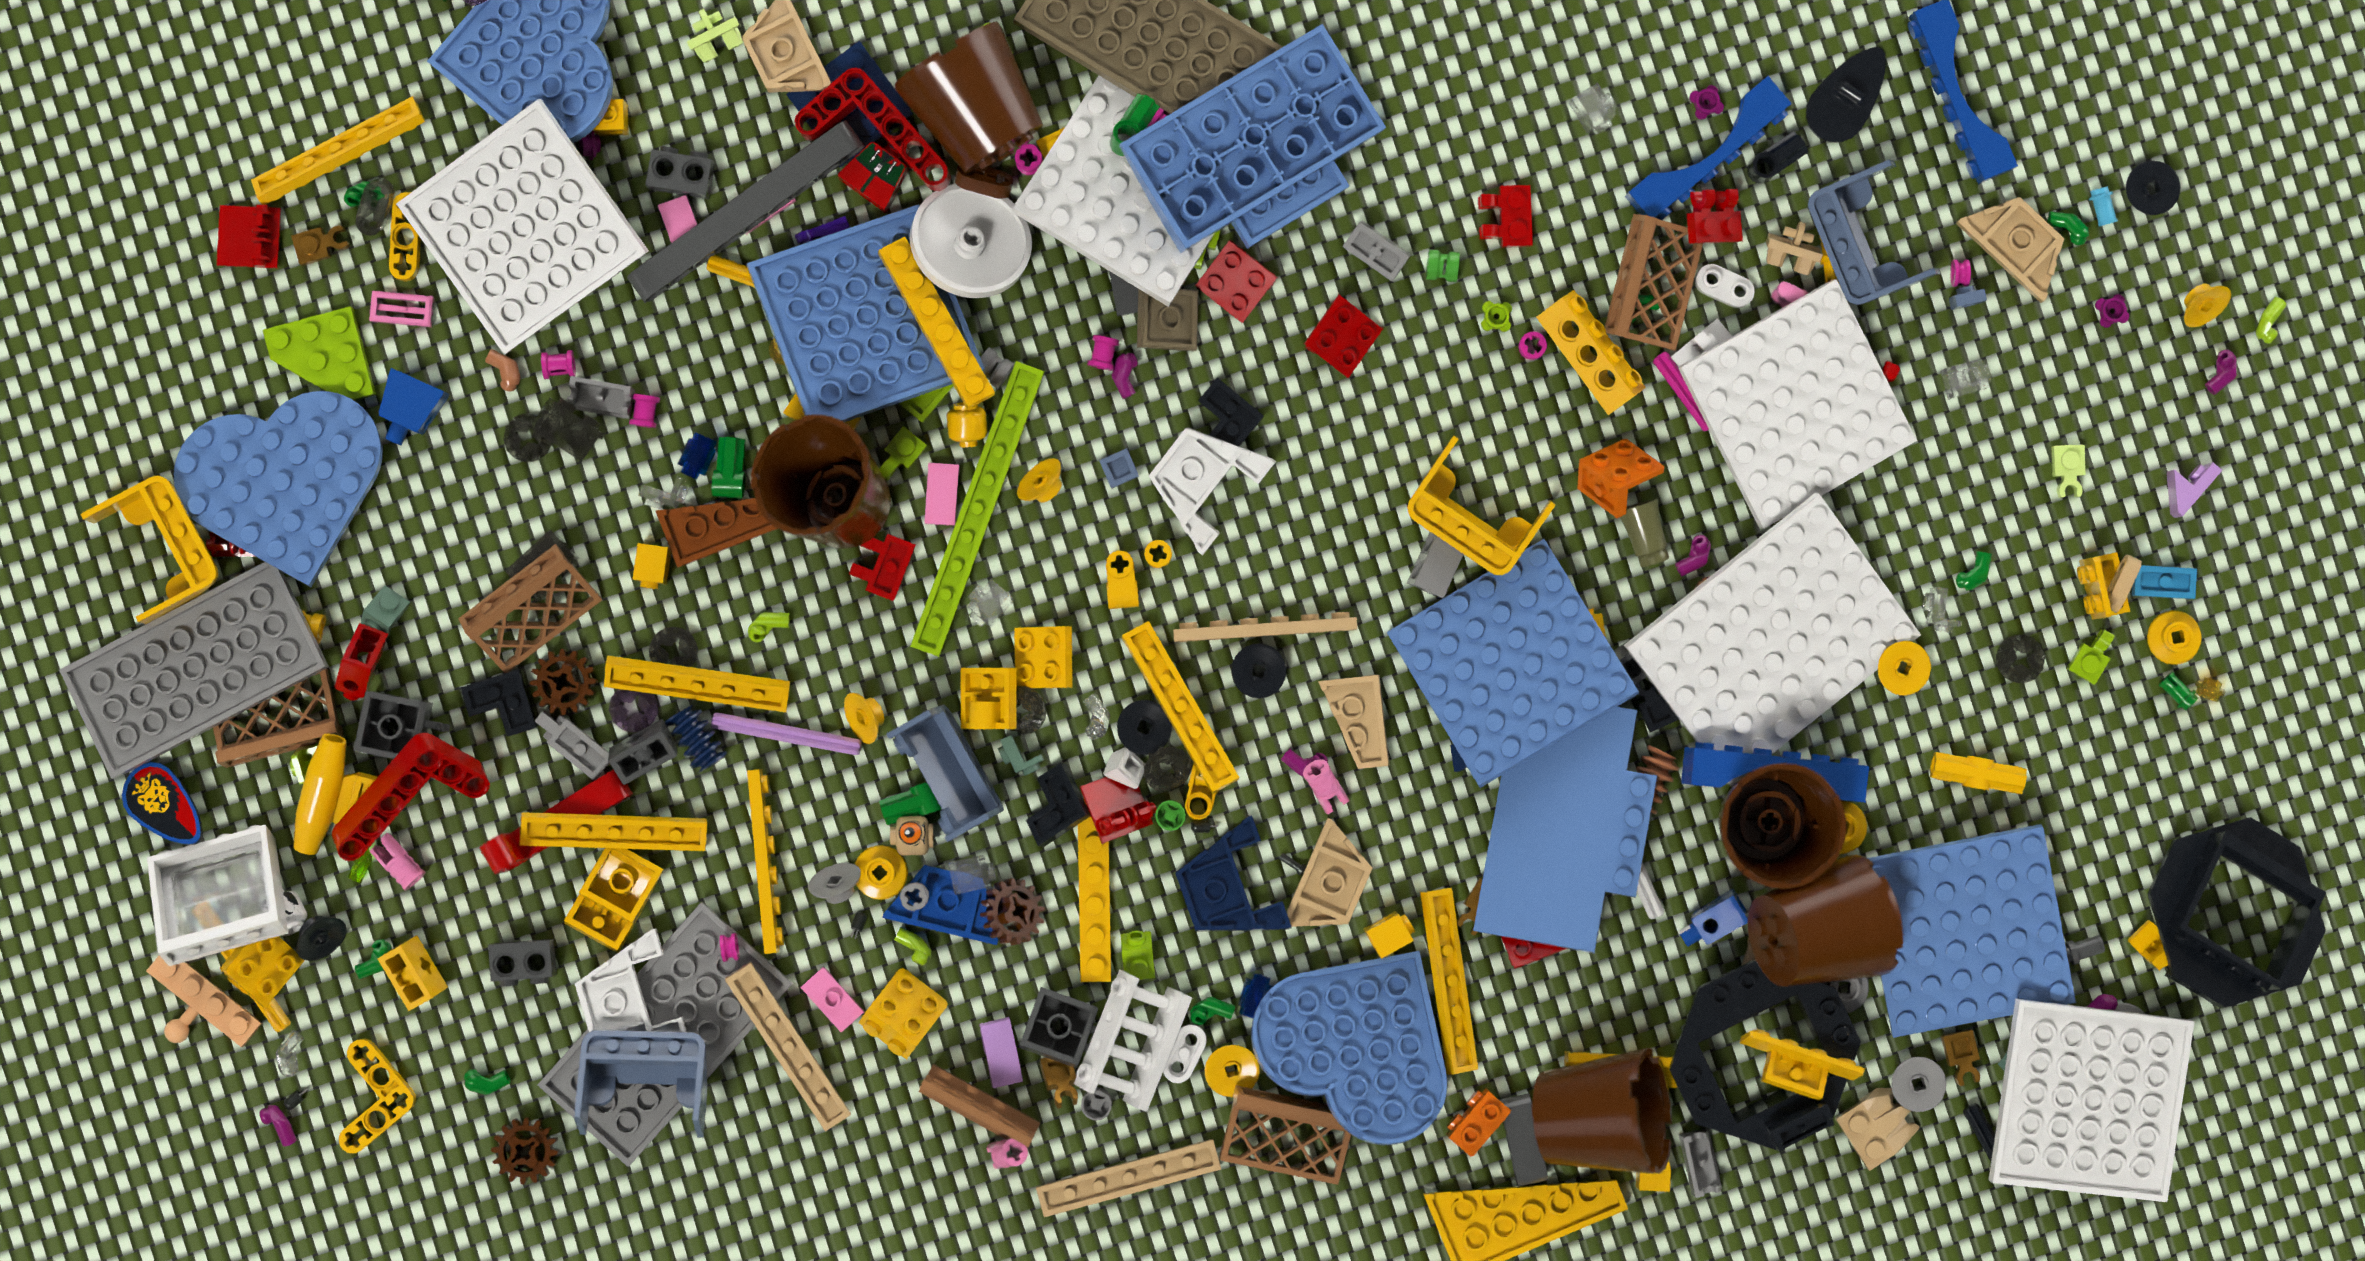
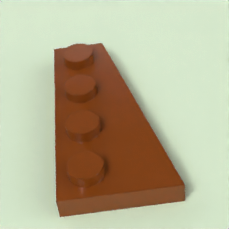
M755 498L656 510L678 568L778 530L760 513Z

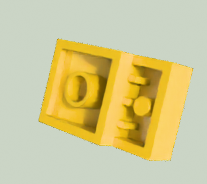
M605 848L564 919L565 924L619 953L650 898L663 869L628 849Z

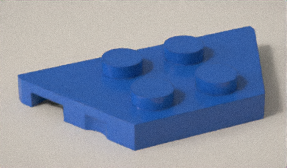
M924 865L910 883H921L929 891V900L925 907L915 911L907 910L902 906L899 894L883 913V918L998 945V938L990 937L992 928L984 929L983 927L988 921L987 917L980 916L981 912L986 911V907L981 904V900L989 899L986 894L985 879ZM915 889L913 892H907V895L910 897L909 903L913 905L917 901L922 902L923 898L919 896L920 890Z

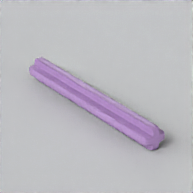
M714 713L711 721V727L714 729L851 755H859L861 749L860 739L724 713Z

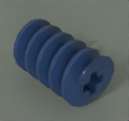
M693 705L666 720L665 725L666 727L676 725L671 735L672 737L682 736L677 745L679 748L689 747L683 755L685 758L695 757L690 767L692 769L701 767L698 772L700 773L725 758L727 752H716L721 742H710V738L715 734L714 730L704 732L703 729L709 722L708 720L698 721L697 718L702 713V710L692 711L691 707Z

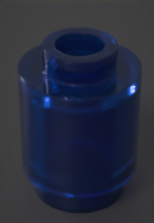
M694 432L692 439L688 438L677 463L682 466L681 473L694 479H698L699 474L706 476L717 451L714 449L717 442Z
M1253 973L1252 978H1245L1238 1002L1240 1006L1239 1014L1250 1018L1254 1017L1260 1001L1274 986V984L1270 983V977Z

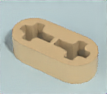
M2128 554L2120 562L2107 589L2111 611L2115 613L2123 606L2142 565L2141 560Z

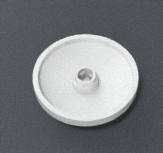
M953 184L948 185L942 191L933 192L919 206L910 229V246L918 267L935 285L961 297L985 298L1004 292L1022 276L1029 262L1032 250V238L1028 223L1012 212L1015 204L1009 198H993L962 189Z

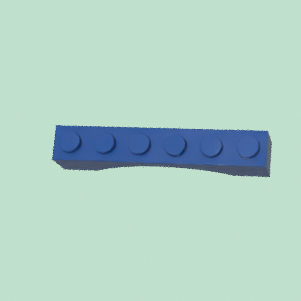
M1941 0L1914 11L1909 16V32L1913 39L1917 38L1921 46V50H1919L1920 58L1924 66H1929L1933 75V78H1931L1932 87L1937 95L1941 94L1944 101V116L1949 123H1953L1956 134H1954L1955 142L1959 150H1964L1968 159L1966 168L1972 179L1976 178L1977 183L1980 184L2012 171L2018 165L2007 138L1984 124L1968 106L1960 91L1954 65L1955 40L1960 25L1950 1Z
M1767 76L1740 100L1738 115L1733 128L1723 144L1713 154L1685 169L1664 173H1651L1627 193L1626 199L1640 215L1663 220L1672 212L1669 207L1674 202L1679 200L1681 203H1684L1690 198V192H1696L1692 187L1702 180L1706 184L1719 173L1716 167L1725 161L1729 165L1742 154L1739 148L1747 141L1752 146L1763 137L1765 132L1762 129L1770 122L1776 126L1789 114L1786 109L1792 103L1773 80Z
M1695 742V748H1684L1681 784L1721 788L1732 779L1752 772L1757 768L1770 764L1790 763L1806 767L1821 775L1838 794L1840 800L1866 802L1869 766L1858 765L1859 759L1840 757V763L1830 762V756L1812 754L1811 760L1801 759V753L1783 751L1782 757L1772 756V750L1754 748L1753 754L1743 753V747L1725 745L1724 751L1713 750V743Z

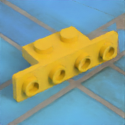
M1753 1029L1741 1036L1740 1043L1767 1052L1761 1082L1816 1100L1823 1098L1828 1073L1852 1081L1864 1075L1865 1068L1856 1066V1062L1851 1059H1835L1827 1056V1052L1821 1049L1811 1048L1808 1050L1799 1047V1043L1794 1040L1772 1038L1770 1033L1764 1030Z

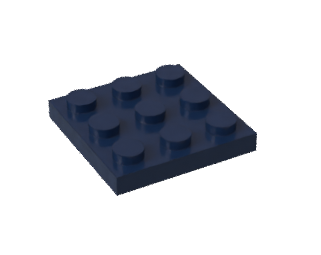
M860 41L824 66L831 83L850 68L863 70L907 120L914 116ZM860 78L852 80L849 89L853 91L861 89L864 80ZM822 91L788 92L786 95L799 112ZM837 98L829 100L826 109L829 111L838 109L841 100ZM874 101L869 106V112H880L883 109L884 103L882 101ZM857 107L839 122L848 121L864 144V148L870 142L877 143L884 138ZM809 118L806 120V123L813 130L816 128L818 120ZM893 124L889 128V134L902 124ZM859 151L856 155H854V156L851 157L849 160H847L845 163H843L842 165H840L839 168L841 169V168H843L844 166H846V165H847L852 159H854L861 151Z

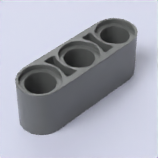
M1529 1093L1500 1099L1511 1110V1113L1503 1121L1517 1186L1548 1180L1545 1161L1540 1154L1536 1142L1531 1109L1532 1102Z

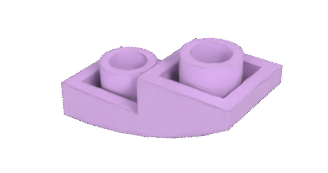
M1007 1017L979 1024L992 1087L997 1088L1022 1082L1021 1068L1010 1018Z

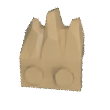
M1892 1088L1874 1089L1860 1098L1857 1104L1835 1117L1838 1125L1869 1171L1898 1153L1920 1128L1915 1122L1907 1123L1905 1117L1911 1111L1899 1103H1893L1894 1095Z

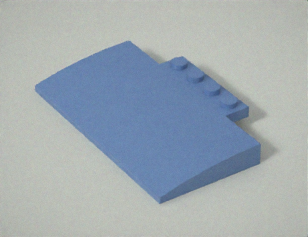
M1321 24L1122 142L1119 146L1180 253L1230 223L1248 249L1350 187L1336 165L1335 160L1380 134L1386 129V126L1324 25Z
M1616 707L1501 775L1473 931L1595 954L1605 893L1636 898L1657 781L1656 775L1627 770L1637 710Z

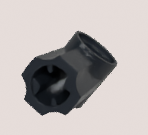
M1792 131L1763 152L1758 153L1748 163L1747 174L1749 178L1756 183L1769 181L1776 174L1808 153L1805 142L1800 135ZM1758 161H1764L1769 165V174H1762L1758 171Z

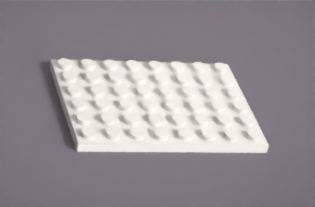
M1814 493L1624 646L1696 742L1713 743V750L1724 751L1725 745L1743 747V753L1753 754L1754 748L1770 749L1773 754L1877 671L1880 657L1890 645L1900 641L1913 642L1921 634L1821 495ZM1746 774L1732 779L1727 784L1730 786L1734 785Z

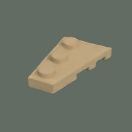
M1380 675L1318 681L1328 700L1330 709L1339 724L1357 768L1390 766Z

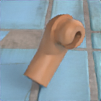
M491 349L485 362L500 370L502 379L500 385L502 389L508 392L514 391L521 380L518 364L515 360Z

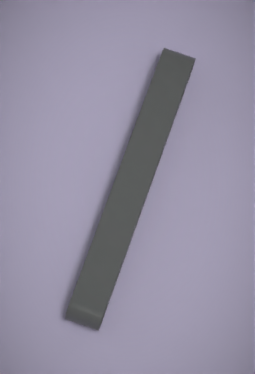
M847 120L837 124L636 268L627 276V279L644 303L655 299L708 261L710 256L718 254L864 148V144Z

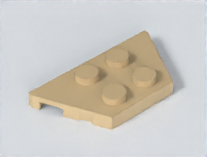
M775 0L768 9L764 8L758 16L757 22L744 33L742 40L767 91H823L831 84V81L792 1Z
M2021 197L1963 217L1956 222L1967 235L2040 303L2047 299V290L2051 277L2055 272L2056 260L2061 252L2064 238Z
M1328 817L1287 909V915L1292 927L1349 924L1372 871L1371 865L1335 822Z

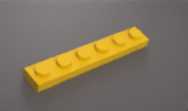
M412 96L253 178L251 182L257 199L262 205L278 200L298 187L305 186L310 181L334 171L337 167L361 157L364 153L388 143L391 139L415 129L418 125L425 122L418 103Z
M906 237L879 249V257L967 410L993 397L995 392L932 282L918 267Z
M1147 621L1123 634L1122 640L1210 792L1214 794L1238 781L1239 775L1150 622Z
M607 656L604 687L786 712L790 681Z
M762 769L748 770L747 777L764 954L777 953L780 951L779 946L784 945L783 928L777 927L776 915H781L780 897L774 896L773 886L778 884L777 866H772L771 854H775L774 836H769L768 824L772 823L771 805L766 806L765 793L770 792L768 775H763Z
M1089 817L1078 824L1081 982H1111L1109 841L1101 844L1092 818Z
M521 812L519 842L520 846L705 851L707 819Z
M1443 888L1420 892L1447 1075H1454L1478 1070L1452 888Z

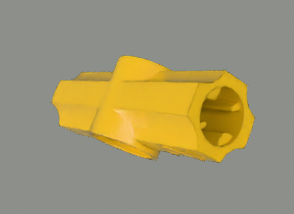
M1934 752L1930 765V778L1962 783V786L1989 791V789L2022 794L2026 785L2027 769L1994 763V760L1967 756L1966 758Z

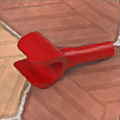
M1886 361L1882 371L1888 382H1893L1896 379L1900 367Z

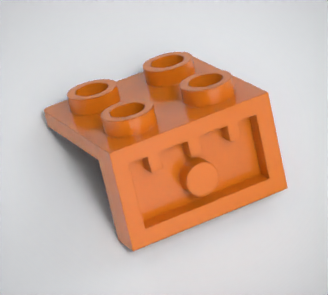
M1623 439L1579 459L1577 489L1615 518H1619L1626 514L1628 489L1664 473V465L1628 439Z

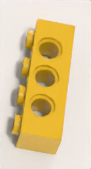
M1575 290L1560 298L1536 317L1608 415L1646 388L1642 383L1640 374L1631 368L1625 360L1621 348L1611 341L1606 334L1604 325L1595 319L1589 311L1584 298L1578 295ZM1572 321L1578 325L1579 332L1573 328ZM1590 346L1595 348L1597 356L1592 354ZM1608 370L1614 374L1615 381L1609 377Z

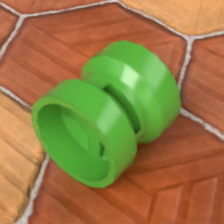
M1429 249L1426 280L1445 278L1447 282H1457L1460 252L1450 251L1448 254H1441L1439 250ZM1444 259H1446L1445 273H1443Z
M1174 800L1162 802L1155 814L1158 825L1168 831L1180 828L1186 817L1184 807Z

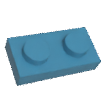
M2141 565L2132 585V596L2195 599L2197 569Z

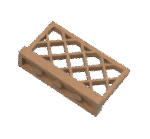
M1633 214L1605 323L1607 334L1676 351L1703 244H1693L1692 249L1684 254L1678 240L1688 234V227L1647 215ZM1656 226L1663 227L1669 237V240L1657 246L1653 239ZM1672 230L1677 231L1679 233L1674 235ZM1673 244L1679 258L1667 265L1661 251ZM1655 255L1662 269L1650 276L1645 267L1647 260ZM1682 263L1686 269L1685 278L1676 283L1670 270ZM1665 274L1671 288L1659 294L1653 281ZM1648 285L1654 299L1642 306L1638 299L1639 291ZM1675 293L1679 300L1678 306L1669 313L1663 299ZM1658 303L1664 317L1652 324L1645 311ZM1640 315L1647 328L1638 334L1630 333L1632 319ZM1665 322L1668 323L1671 329L1668 342L1661 341L1655 331L1656 328ZM1650 333V335H1651L1652 338L1645 337V336Z
M555 544L458 618L465 634L472 641H475L504 673H508L601 602L602 598ZM566 569L571 573L569 584H555L556 577ZM547 591L545 603H530L531 596L536 592ZM553 591H568L566 603H551ZM574 591L588 592L590 595L583 603H572ZM513 610H523L521 621H506V618ZM529 610H544L542 622L527 621ZM550 610H565L563 618L558 622H548ZM489 628H498L497 640H484L480 635ZM505 628L519 629L518 640H503ZM526 629H540V634L536 639L524 640ZM501 647L516 648L515 655L504 662L500 658Z
M327 668L315 674H320L322 685L316 695L303 688L308 680L307 678L294 685L295 689L286 703L275 696L271 697L284 705L274 721L261 714L271 698L261 702L257 710L253 708L248 709L254 714L245 729L232 722L234 717L225 721L222 726L219 724L214 727L213 731L218 750L215 751L217 763L225 768L287 753L297 750L299 747L319 743L323 734H336L344 738L342 726L338 722ZM300 691L313 698L304 713L291 706ZM323 693H324V695H325L326 701H324L323 699H321ZM318 701L327 706L329 719L315 721L309 717ZM289 709L302 716L294 728L286 729L280 725ZM261 717L272 725L265 735L257 737L250 733L258 718ZM306 720H309L310 722H312V723H309V724H305V725H304V723L306 722ZM230 724L242 731L236 743L225 745L223 734ZM277 727L282 730V731L275 732V730H276ZM247 735L252 737L251 739L245 740Z
M933 1064L919 1087L920 1090L918 1092L1002 1138L1006 1140L1014 1139L1027 1147L1032 1142L1035 1132L1041 1123Z
M1235 1085L1233 1104L1219 1159L1225 1162L1338 1185L1351 1134L1337 1122L1328 1104ZM1238 1111L1252 1112L1257 1121L1241 1129L1236 1121ZM1258 1114H1263L1265 1116L1260 1118ZM1273 1117L1281 1118L1286 1127L1271 1136L1263 1123ZM1287 1120H1292L1294 1122L1289 1124ZM1303 1123L1311 1124L1316 1133L1301 1142L1293 1129ZM1261 1126L1268 1138L1252 1147L1245 1134ZM1317 1126L1324 1127V1128L1321 1129V1130H1319V1129L1317 1128ZM1236 1127L1238 1132L1233 1135L1234 1128ZM1333 1129L1344 1131L1341 1142L1330 1148L1323 1135ZM1290 1132L1297 1145L1282 1153L1275 1140ZM1242 1137L1249 1150L1239 1156L1229 1154L1230 1144ZM1320 1138L1327 1150L1311 1159L1304 1147ZM1272 1143L1279 1156L1269 1162L1262 1161L1256 1152ZM1301 1149L1309 1162L1299 1168L1291 1167L1286 1158ZM1339 1150L1338 1156L1336 1158L1334 1153ZM1253 1154L1254 1157H1255V1159H1253V1158H1248V1157ZM1331 1155L1336 1163L1333 1175L1320 1173L1315 1164ZM1283 1161L1285 1165L1277 1164V1163ZM1310 1167H1313L1314 1171L1307 1170V1169H1309Z

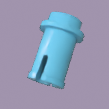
M2108 186L2090 191L2091 197L2089 201H2093L2098 227L2117 222L2118 219L2116 218L2110 196L2113 194V191L2109 192Z

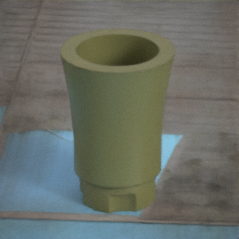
M1658 498L1627 506L1626 514L1621 516L1620 519L1627 531L1635 556H1638L1640 566L1647 567L1669 559L1666 550L1668 546L1659 515Z

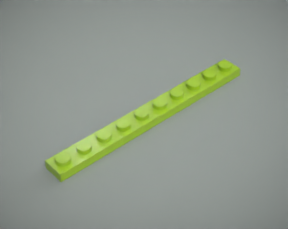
M1018 361L1014 364L910 647L940 657L1045 372Z

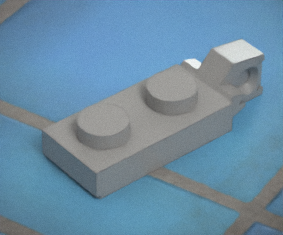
M542 711L535 719V722L546 730L543 737L547 740V743L592 780L595 781L608 766L609 752L568 718L565 719L559 715L557 719H554L547 712Z

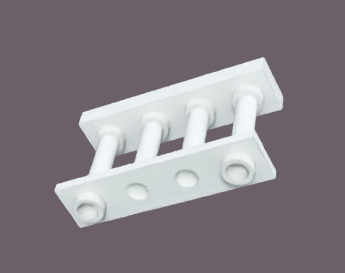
M1119 969L1117 977L1112 982L1111 992L1084 1060L1077 1070L1074 1084L1091 1094H1094L1098 1084L1125 1093L1123 1101L1147 1112L1192 997L1168 986L1163 996L1137 987L1139 978ZM1132 998L1159 1007L1153 1024L1125 1015ZM1120 1027L1148 1036L1141 1053L1114 1044ZM1109 1055L1136 1064L1130 1081L1102 1073Z

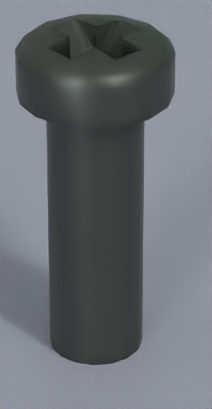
M1284 853L1279 857L1281 861L1298 871V875H1301L1306 868L1305 864H1299Z

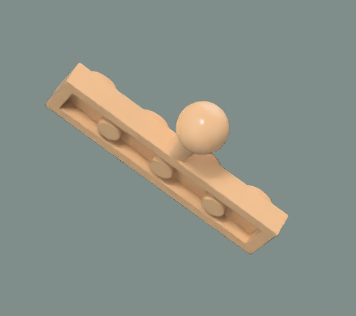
M159 955L146 970L147 973L189 1005L179 1019L169 1021L164 1028L165 1037L172 1043H181L187 1039L189 1025L198 1014L203 1016L240 1047H244L263 1024L187 962L168 966Z

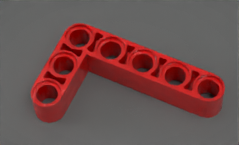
M859 68L846 70L803 107L795 117V126L801 136L806 140L815 141L836 126L857 107L929 189L942 191L950 184L951 173L944 161L871 78ZM857 78L864 80L861 89L857 91L849 89L852 80ZM833 98L840 99L841 104L838 109L834 111L826 109L829 100ZM874 101H882L884 103L883 109L878 113L869 112V106ZM809 118L817 119L818 123L815 129L811 131L803 129L806 120ZM895 123L904 125L902 133L898 136H892L888 132L889 128ZM921 146L924 148L921 157L913 159L908 156L909 150L912 147ZM939 168L944 171L943 177L940 180L930 181L928 179L931 170Z
M419 733L415 735L334 826L332 838L339 857L346 861H354L360 858L431 777L467 797L479 798L488 792L490 783L482 763L432 734Z
M613 769L543 813L601 815L633 795V792L628 784L623 785ZM519 827L510 833H503L480 846L479 850L496 875L516 868L550 846H520Z

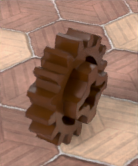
M560 649L558 657L553 651L548 652V661L542 658L538 660L542 666L541 669H532L531 671L537 675V680L530 681V685L537 686L538 688L532 694L533 697L541 696L543 698L540 701V707L550 704V713L555 714L558 708H560L562 715H568L570 707L574 713L580 712L578 704L581 703L588 706L590 703L586 698L587 695H596V692L590 689L591 684L598 683L597 679L590 677V674L596 670L595 667L586 668L585 665L589 659L583 657L578 660L577 651H572L569 657L567 656L566 649ZM565 661L561 669L555 672L549 671L554 664ZM576 667L581 671L584 683L579 682L576 675ZM567 674L566 680L576 687H563L561 690V684L552 677H565ZM544 681L548 682L551 687L552 693L550 696L545 689ZM573 692L579 694L574 700L563 703L567 695Z
M1014 878L996 882L994 883L995 888L986 890L989 899L981 900V904L986 907V911L981 912L980 916L987 917L988 920L983 927L984 929L992 928L990 937H1000V944L1010 943L1011 945H1019L1021 942L1031 941L1030 935L1040 932L1036 924L1044 923V919L1039 917V912L1045 911V907L1038 906L1037 903L1042 899V896H1034L1035 887L1033 885L1025 887L1026 881L1023 879L1015 881Z
M525 1117L523 1124L516 1118L512 1120L513 1128L505 1124L501 1127L504 1135L497 1134L494 1137L499 1142V1146L492 1147L491 1151L498 1153L499 1157L493 1160V1164H502L503 1167L500 1169L499 1174L502 1175L509 1172L510 1182L520 1177V1183L524 1185L527 1183L528 1177H530L533 1183L539 1181L538 1173L546 1177L550 1174L547 1166L554 1167L557 1164L552 1159V1156L559 1154L560 1150L553 1148L552 1144L558 1141V1137L550 1138L548 1134L552 1128L548 1127L543 1130L541 1128L542 1120L540 1119L533 1125L531 1124L530 1117ZM518 1131H531L534 1132L535 1135L532 1137H524L521 1133H518ZM507 1142L511 1146V1154L509 1158H507L506 1155ZM535 1142L528 1152L529 1155L516 1159L523 1149L522 1146L524 1147ZM542 1143H544L545 1146L544 1159L540 1155V1147ZM519 1164L528 1165L533 1170L524 1171L517 1169L516 1166Z

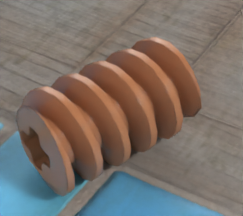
M1648 745L1647 750L1653 756H1642L1641 760L1647 767H1637L1636 771L1657 776L1653 803L1662 804L1663 800L1657 793L1668 792V788L1663 784V781L1673 782L1674 778L1668 771H1679L1680 768L1674 762L1676 758ZM1652 806L1651 814H1657L1658 811Z

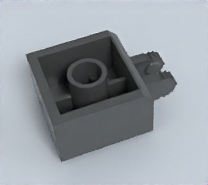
M366 691L353 751L394 759L415 735L427 733L428 728L439 732H449L450 725L430 721L433 703L376 691ZM394 720L399 725L395 735H393V730L388 728L389 722H394Z
M1040 987L1020 1042V1048L1077 1068L1082 1053L1088 1050L1089 1044H1086L1089 1034L1094 1035L1096 1026H1093L1098 1008ZM1058 1020L1063 1021L1064 1028L1068 1030L1065 1034L1061 1032V1035H1055L1054 1029L1050 1027L1051 1024H1057Z

